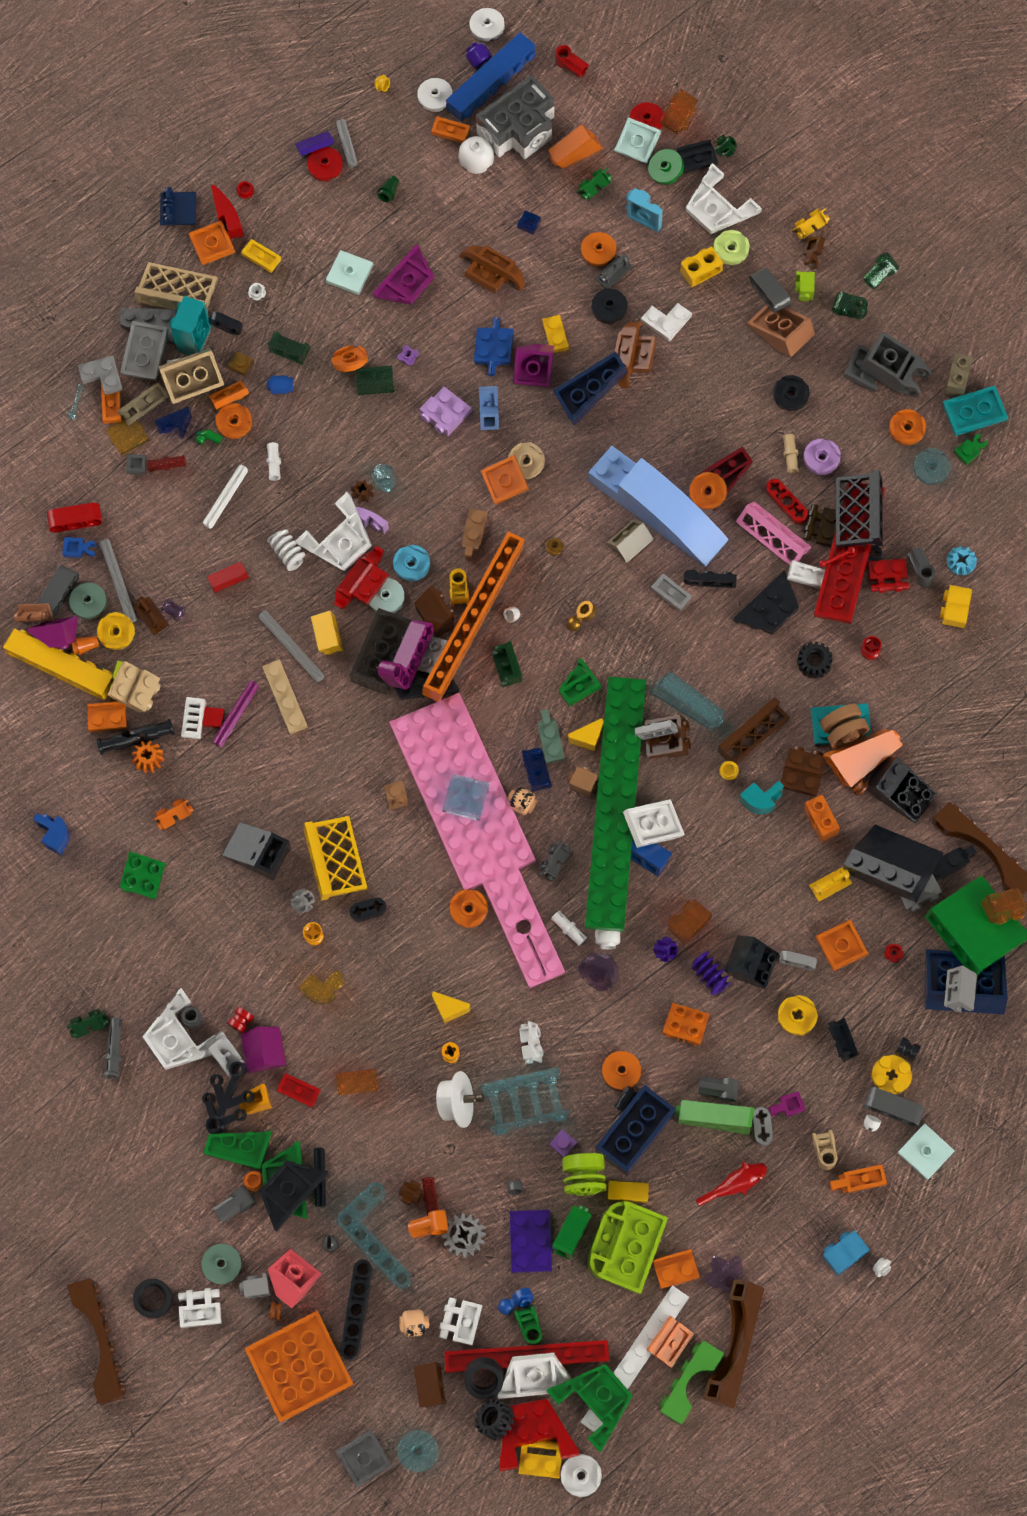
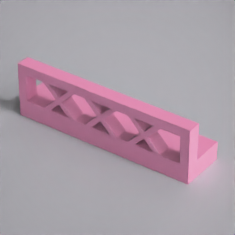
M755 501L747 504L736 520L741 527L789 565L792 560L787 555L788 549H792L797 553L793 560L797 562L811 549L810 545ZM747 513L753 518V525H748L743 521ZM764 526L767 529L768 536L760 535L758 527ZM772 538H779L782 548H776L773 545Z

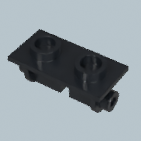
M843 1018L837 1022H829L828 1030H830L832 1038L836 1042L835 1046L839 1054L838 1057L843 1062H846L859 1055L846 1019Z

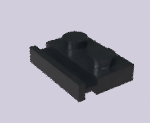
M711 139L676 148V152H678L684 162L683 174L710 167L712 163L718 165V159L711 144Z

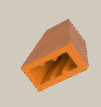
M581 124L548 151L551 155V162L555 166L558 165L564 169L602 150L603 146L595 134Z

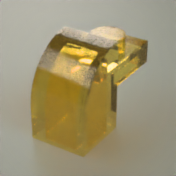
M336 970L322 983L311 973L298 988L311 1002L315 1004H328L336 999L332 991H336L342 986L344 977L341 972Z

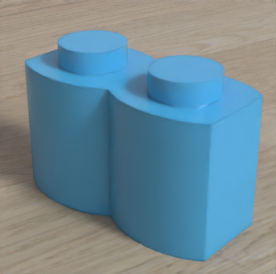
M855 1230L851 1233L846 1231L839 1237L841 1240L836 1245L831 1243L823 1250L825 1253L822 1258L836 1276L847 1270L870 1250Z

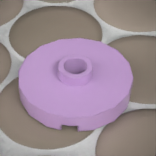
M816 439L806 446L803 461L811 472L817 475H826L837 469L841 453L833 441ZM823 456L825 459L820 460L819 457Z

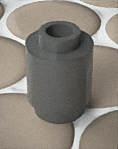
M196 1007L184 1009L181 1018L185 1026L190 1030L199 1029L203 1024V1016L199 1009Z

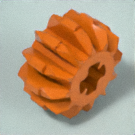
M142 741V747L135 745L137 752H132L131 754L134 757L132 763L136 765L138 771L143 769V772L146 774L148 769H150L154 773V767L161 768L159 762H164L162 757L164 752L159 749V744L153 745V742L149 741L146 745ZM150 755V759H146L145 756Z

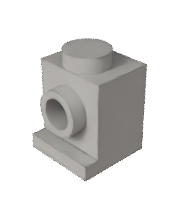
M262 1273L263 1278H259V1275L249 1276L247 1280L239 1283L241 1295H244L247 1300L271 1296L267 1273Z

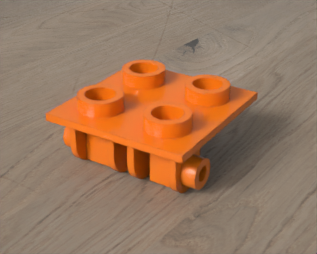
M672 1002L662 1034L666 1035L667 1038L676 1039L677 1037V1041L681 1038L683 1043L687 1040V1043L700 1046L710 1014Z

